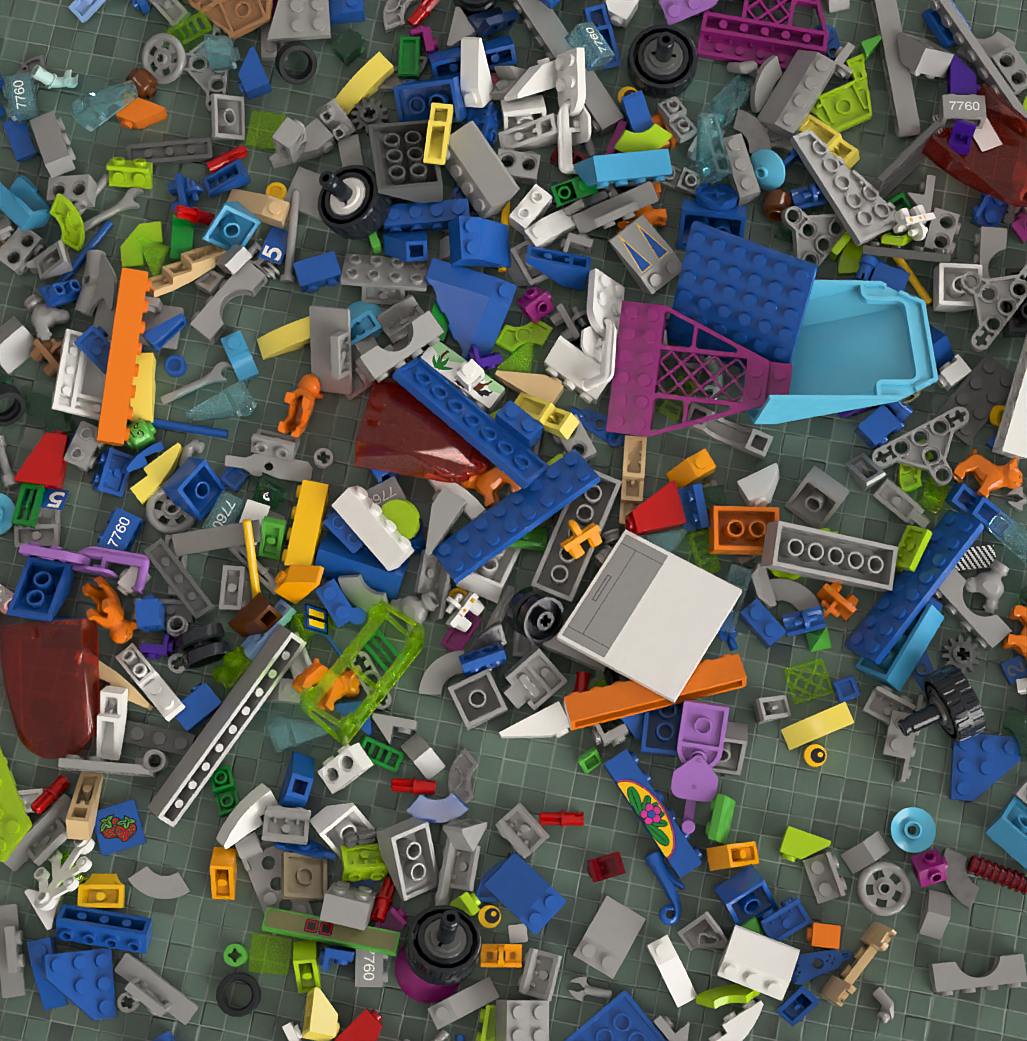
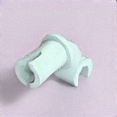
M36 65L31 71V77L42 82L47 89L75 88L78 84V74L75 77H71L72 70L65 71L63 77H57L55 73L51 74L40 65Z
M711 356L706 357L704 359V363L711 358ZM715 359L707 365V368L714 376L722 369V366ZM726 371L715 378L721 387L724 385ZM713 381L712 385L705 386L704 390L706 393L711 391L714 395L720 391V388Z

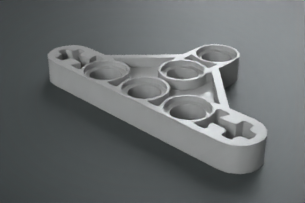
M213 24V33L189 53L185 52V66L181 73L189 75L206 94L205 104L209 114H211V94L227 95L233 40L225 32V36L222 35L221 29ZM226 42L227 48L220 51L216 49L217 43ZM174 53L173 56L175 60L177 59V54ZM196 60L204 61V66L196 69L193 67V63ZM218 61H223L225 67L222 70H216L214 64ZM215 81L223 82V87L220 90L212 88V84Z
M797 206L785 208L781 214L783 223L792 231L794 257L805 260L807 255H811L814 258V264L818 265V267L846 232L836 213L808 216ZM790 210L795 211L797 214L795 222H790L787 218ZM834 222L840 225L841 229L838 234H834L831 231V226ZM806 224L812 228V234L809 237L803 234V227ZM820 239L827 241V248L824 251L818 247Z
M1027 264L1018 275L985 279L974 271H968L963 274L960 280V287L973 297L978 329L970 339V346L974 351L983 352L988 349L1027 297V282L1024 280L1027 277ZM968 276L974 277L976 285L974 287H967L964 279ZM1017 284L1022 285L1025 289V293L1021 296L1016 295L1013 291V287ZM983 290H992L994 298L991 300L984 299L982 296ZM1002 302H1009L1012 305V311L1009 313L1003 312L1000 304ZM996 319L999 322V328L991 330L987 325L988 320ZM985 331L988 334L984 340L986 345L981 344L977 346L975 338L980 339Z
M955 407L892 440L873 452L872 461L881 469L898 463L927 471L935 484L939 486L947 485L950 483L953 474L946 461L954 432L968 423V410L964 407ZM958 412L959 415L963 414V422H960V420H956L952 422L951 425L953 427L950 428L949 421L955 418V413ZM935 423H944L946 430L943 433H937L933 428ZM922 432L926 435L927 440L924 443H917L914 435ZM900 442L907 446V451L902 454L895 451V445ZM887 448H891L892 455L886 457L885 463L876 461L879 453L884 456L889 453ZM928 451H934L938 456L937 460L929 462L925 459V454ZM938 470H945L948 473V479L945 481L938 480L936 472Z

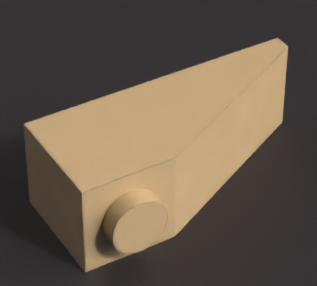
M239 189L231 190L227 202L238 201L260 219L261 222L282 230L285 229L290 216L289 202L270 195Z
M497 370L495 373V380L518 394L523 392L552 402L554 406L564 391L562 381L554 376L548 377L543 374Z
M81 771L66 817L68 839L91 840L98 811L103 773Z

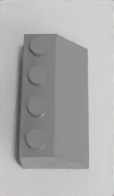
M798 50L757 119L764 127L790 141L793 136L797 135L835 72L837 62L819 52Z
M474 121L468 122L450 135L445 167L480 218L484 219L499 214L520 188Z

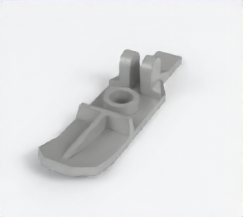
M253 454L246 458L226 455L224 465L226 467L244 469L252 476L302 483L303 480L309 481L312 478L313 471L312 466L307 461L297 459L289 461L261 454ZM271 464L273 469L268 471L264 466Z

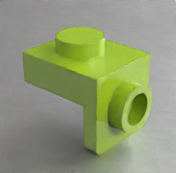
M466 891L450 902V906L457 907L470 916L480 911L478 906L481 902L474 892L470 894Z

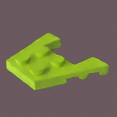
M863 53L845 61V65L853 70L851 74L853 81L820 95L810 111L814 117L839 133L872 118Z

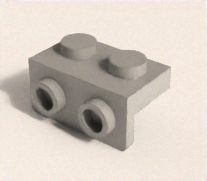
M409 295L376 316V319L392 343H395L406 337L408 334L407 326L423 315L424 311L420 308L415 298Z
M81 421L64 457L66 462L77 466L80 471L89 473L90 469L95 467L98 460L96 456L99 450H102L105 444L96 443L98 427Z
M259 428L257 433H254L251 437V452L289 461L294 460L300 445V438Z
M877 685L873 688L862 712L888 725L892 710L912 714L917 706L913 704L914 701L903 695L899 697L893 694V690L888 686Z
M625 723L606 733L603 732L600 724H595L591 734L596 744H601L605 748L610 744L615 747L625 742L629 731Z
M521 803L517 804L495 824L499 834L513 845L514 851L523 858L532 854L550 837Z
M267 805L263 817L261 840L307 845L311 810H305L302 807L286 808L281 805Z
M529 948L524 957L525 967L518 981V992L551 1001L562 956Z

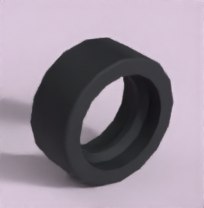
M297 41L289 42L283 45L277 52L275 67L279 75L288 83L295 85L304 84L315 75L317 58L314 52L305 44ZM293 51H301L308 58L307 68L299 75L289 74L284 67L285 58Z
M0 384V400L7 397L15 398L12 406L0 413V427H6L17 422L23 416L26 409L25 399L18 389L11 384Z
M233 973L226 976L219 983L216 990V1000L218 1006L225 1014L231 1017H242L250 1014L257 1008L261 1000V989L254 977L246 973ZM235 981L247 983L252 991L250 1003L241 1009L231 1007L225 998L227 987Z

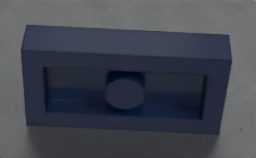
M500 7L470 15L468 21L479 37L483 38L511 29L520 15L516 9L503 13Z

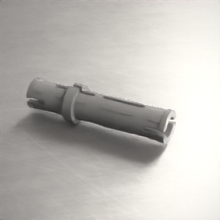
M243 545L228 547V550L248 568L246 548ZM256 559L259 583L261 582L273 595H276L277 593L274 592L276 586L275 577L271 574V570L268 567L265 568Z

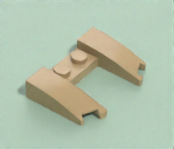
M873 921L860 938L866 944V947L861 946L854 955L856 958L851 966L848 964L840 973L841 979L831 976L818 994L833 1006L842 1007L843 1003L841 1000L845 1001L849 993L853 994L857 989L852 984L877 951H885L888 948V943L891 940L889 936H895L897 932L881 923Z

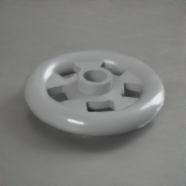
M158 33L152 36L146 42L142 51V66L157 79L158 84L172 83L181 75L185 66L184 48L181 42L169 33ZM164 41L170 43L169 49L163 48ZM155 46V47L157 48V50L155 51L154 56H153V55L151 54V51H152L153 47ZM174 53L177 54V63H173ZM153 62L155 66L158 68L155 72L151 67V64ZM169 68L170 74L165 76L163 69Z
M162 487L147 500V519L156 530L162 533H182L189 529L196 521L195 518L175 505L171 499H167V494ZM157 501L163 502L161 510L154 509ZM174 507L176 511L170 513L168 509ZM183 515L186 520L178 524L175 520ZM161 516H164L169 522L163 524L159 519Z
M879 861L870 864L862 871L857 882V894L862 905L871 913L879 916H891L900 912L907 905L911 896V883L906 872L901 867L892 862ZM882 871L884 877L875 880L873 873ZM893 873L900 880L896 885L889 878ZM883 884H886L888 886V891L886 893H883L881 891V886ZM866 885H873V895H867ZM896 890L902 893L897 902L892 899ZM877 898L886 900V906L876 905Z

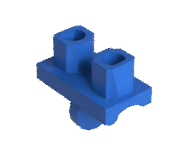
M181 173L175 174V180L167 184L169 193L179 197V200L171 203L172 211L174 212L177 205L190 208L196 207L195 203L199 202L198 196L204 192L203 187L196 186L194 180L190 181V178L182 177Z
M809 184L808 186L790 191L794 206L801 210L829 204L817 184Z
M77 279L42 286L38 290L44 296L47 308H58L65 304L77 302L82 288Z
M821 606L781 616L784 629L787 631V638L826 628Z

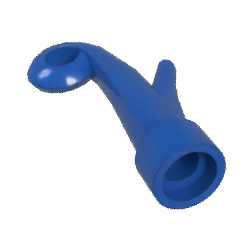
M657 850L646 855L644 859L647 866L652 869L671 904L663 906L659 911L661 922L670 926L678 922L682 911L675 886L685 889V885L671 873L663 861L664 857L661 851ZM668 910L673 912L670 919L666 916Z

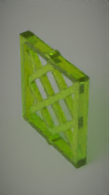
M823 658L784 669L789 685L788 688L791 691L795 705L834 693ZM816 663L814 669L807 667L808 665ZM819 664L822 665L823 675L816 671ZM801 668L799 674H797V673L791 671V670H795V669ZM804 669L812 672L809 679L801 676ZM789 673L797 677L794 683H791ZM814 674L821 677L818 684L811 681ZM799 678L806 681L803 689L796 685ZM824 679L827 680L828 689L821 686ZM809 684L816 687L813 694L806 691ZM794 688L801 691L799 698L795 697ZM819 689L825 691V693L816 695ZM804 693L811 696L809 698L802 699Z

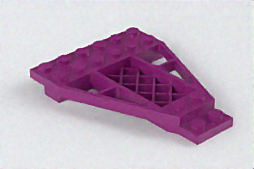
M744 0L741 17L711 12L714 8L712 7L704 11L697 47L698 57L725 62L755 61L758 67H760L769 57L774 55L778 57L781 71L785 72L798 50L819 52L825 56L829 32L827 31L820 0H783L782 2L773 0L776 6L769 10L763 4L766 0H755L749 6V0ZM788 2H790L789 13L784 7ZM759 5L764 13L756 18L751 10ZM795 6L815 8L821 30L792 26ZM780 9L785 17L776 21L772 13ZM768 17V19H769L771 22L761 21V20H763L764 18Z
M622 301L606 432L652 437L748 410L762 408L769 395H789L793 364L770 362L666 305ZM667 313H671L694 326L691 347L663 345ZM701 329L735 347L737 352L698 349V330ZM662 351H669L666 355H664L661 358ZM675 352L690 355L681 361ZM673 354L679 361V364L669 371L663 361ZM697 355L713 357L703 364ZM695 356L701 366L691 373L684 364ZM718 357L733 358L734 360L725 366ZM717 359L723 368L713 376L706 366ZM740 359L747 360V367H745ZM738 361L745 371L734 378L728 368ZM661 364L667 373L659 379ZM682 366L689 376L679 383L672 373ZM704 368L711 378L700 385L694 378V375ZM726 371L733 380L722 388L715 378ZM745 375L743 389L737 381ZM670 376L677 385L666 392L660 383ZM692 378L698 388L688 395L682 385ZM714 381L720 388V391L710 398L703 388ZM736 383L742 393L732 400L725 390ZM658 386L664 394L657 393ZM680 388L685 396L670 394ZM701 390L708 399L693 396ZM721 393H724L729 401L714 399ZM743 396L742 403L736 402ZM656 399L683 401L682 423L652 431ZM692 402L730 407L728 411L687 422L689 404Z

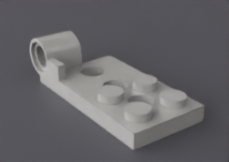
M152 749L144 755V758H135V764L107 762V759L89 756V760H84V757L66 754V758H59L58 767L68 771L156 778V774L162 773L168 768L169 759L162 751ZM154 756H160L161 764L158 767H152L151 759Z
M254 831L236 842L235 847L246 872L249 874L265 914L267 907L280 909V902L283 900L281 899V890L275 891L271 886V882L276 877L281 878V854L289 851L276 848L273 841L260 842L257 833ZM268 856L273 857L275 860V866L270 870L265 869L263 866V860ZM291 900L292 908L290 911L315 916L310 901Z

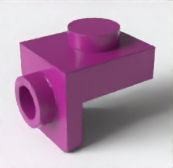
M417 26L409 31L410 36H420V41L424 40L427 57L429 53H434L435 50H438L437 38H432L430 26Z
M391 907L386 914L384 923L378 921L373 927L401 932L409 924L406 921L408 916L400 907L397 909Z

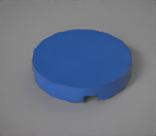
M705 183L696 188L695 200L705 208L720 211L734 208L737 205L738 195L728 185L716 183V186H710L711 183Z

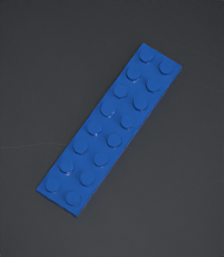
M420 356L394 372L392 378L400 386L409 391L418 401L429 408L433 414L442 419L451 429L462 436L466 442L475 447L484 457L488 458L499 470L503 471L523 489L531 485L548 469L549 465Z
M574 448L550 465L527 488H522L505 497L435 547L432 553L457 584L601 480Z
M949 509L933 529L932 536L915 572L903 570L893 581L892 591H885L844 646L853 653L879 666L985 528L983 524Z

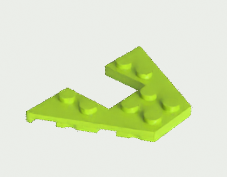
M1 747L0 862H5L33 825L25 812L26 807L23 800L20 799L16 788L17 784L12 772L8 768V761L4 757Z

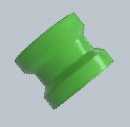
M231 944L226 947L223 956L229 966L238 967L246 963L249 954L246 947L242 944Z

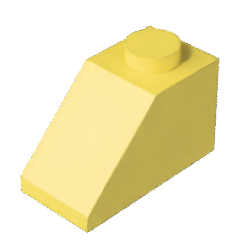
M314 987L307 993L302 1038L315 1041H331L339 1032L338 1013L320 988Z

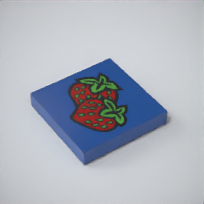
M135 799L97 811L94 828L102 856L147 843Z

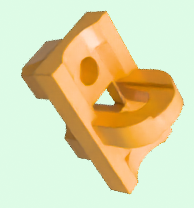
M571 519L567 522V525L573 535L559 544L563 550L568 551L574 559H577L585 553L580 545L583 541L587 540L591 548L602 543L599 534L600 528L592 522L583 529H580L576 521Z
M482 944L481 967L522 968V944ZM497 951H499V960H497Z

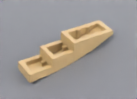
M210 244L181 253V261L163 266L162 274L149 278L152 279L149 293L155 298L194 281L217 265L216 262L227 250Z
M625 435L619 526L626 527V516L643 503L647 437Z
M77 650L74 658L93 666L92 676L110 683V686L128 688V701L152 711L153 706L122 675L98 659Z

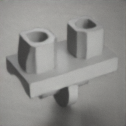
M334 98L316 110L336 140L347 137L356 131V127L346 115L347 112L340 107Z
M559 304L556 306L558 310L550 316V319L556 327L564 323L567 324L568 329L560 333V335L568 342L581 341L582 329L579 324L582 328L587 326L584 320L587 317V311L583 310L580 312L576 306L571 309L572 314L567 305Z

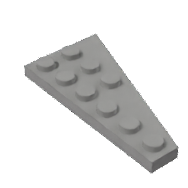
M278 0L267 38L268 43L331 38L329 0Z
M809 129L790 139L794 149L857 247L893 230V227L898 224L894 217V214L897 212L894 209L895 206L891 202L887 203L879 196V191L855 170L851 171L844 164L845 161L840 156L837 158L828 150L829 146Z

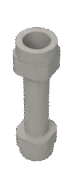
M0 435V465L3 472L1 479L5 488H12L17 486V482L14 480L15 474L11 471L5 451L7 447L4 436Z

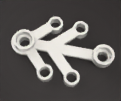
M92 838L90 841L74 839L75 848L62 867V853L56 849L51 854L48 860L52 864L53 880L49 886L48 878L50 873L44 867H40L35 871L34 878L39 882V893L36 895L34 905L38 910L49 911L55 906L57 897L78 887L79 881L74 876L88 871L92 866V862L86 856L80 857L78 860L77 858L80 854L85 855L94 848L95 842Z

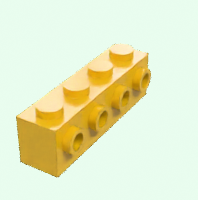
M303 480L302 485H298L296 491V498H299L297 507L293 506L291 519H294L292 528H288L286 538L289 541L288 549H284L282 554V562H285L286 568L290 565L314 566L330 494L329 484Z

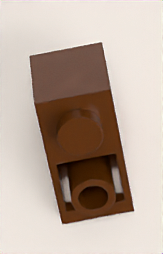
M259 592L228 624L242 637L268 632L283 616Z

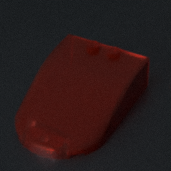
M984 83L977 95H985L987 119L1002 145L982 152L974 137H972L968 156L957 154L948 146L953 128H945L938 136L933 133L929 137L922 153L939 168L961 183L1009 205L1027 207V118Z
M374 380L356 439L354 465L447 483L469 481V477L477 474L481 475L487 470L491 461L484 457L470 443L466 442L462 436L451 429L442 419L433 414L429 408L418 401L404 387L397 383L386 381L378 383L377 380Z
M85 618L53 620L51 622L43 621L0 626L3 680L19 739L29 751L43 758L59 759L66 758V754H77L83 749L87 741L94 736L97 729V715L100 713L98 623Z

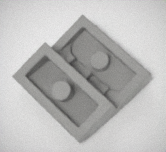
M23 505L22 513H21V516H20V520L23 519V515H24V511H25V506H24V505ZM40 508L35 529L26 526V528L18 525V527L14 526L15 547H20V544L28 545V542L40 543L42 546H59L61 510Z

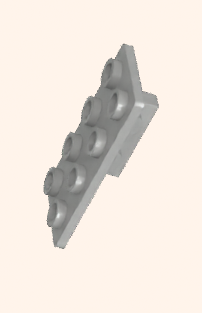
M347 253L345 254L340 284L362 286V303L395 305L406 298V290H427L425 276L430 260L406 262L394 257Z
M145 296V300L149 301L147 313L142 314V321H145L144 333L180 313L184 315V309L163 305L160 298ZM102 300L97 306L94 326L96 328L102 327L109 335L106 338L111 340L115 310L110 311L106 301ZM180 331L162 348L176 350ZM139 334L138 342H141L142 345L150 346L142 334Z
M312 305L309 307L311 374H315L321 384L320 391L350 395L352 393L350 310Z

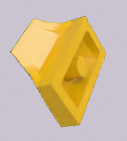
M92 874L85 883L78 885L77 906L86 908H124L125 885L120 882L117 874Z

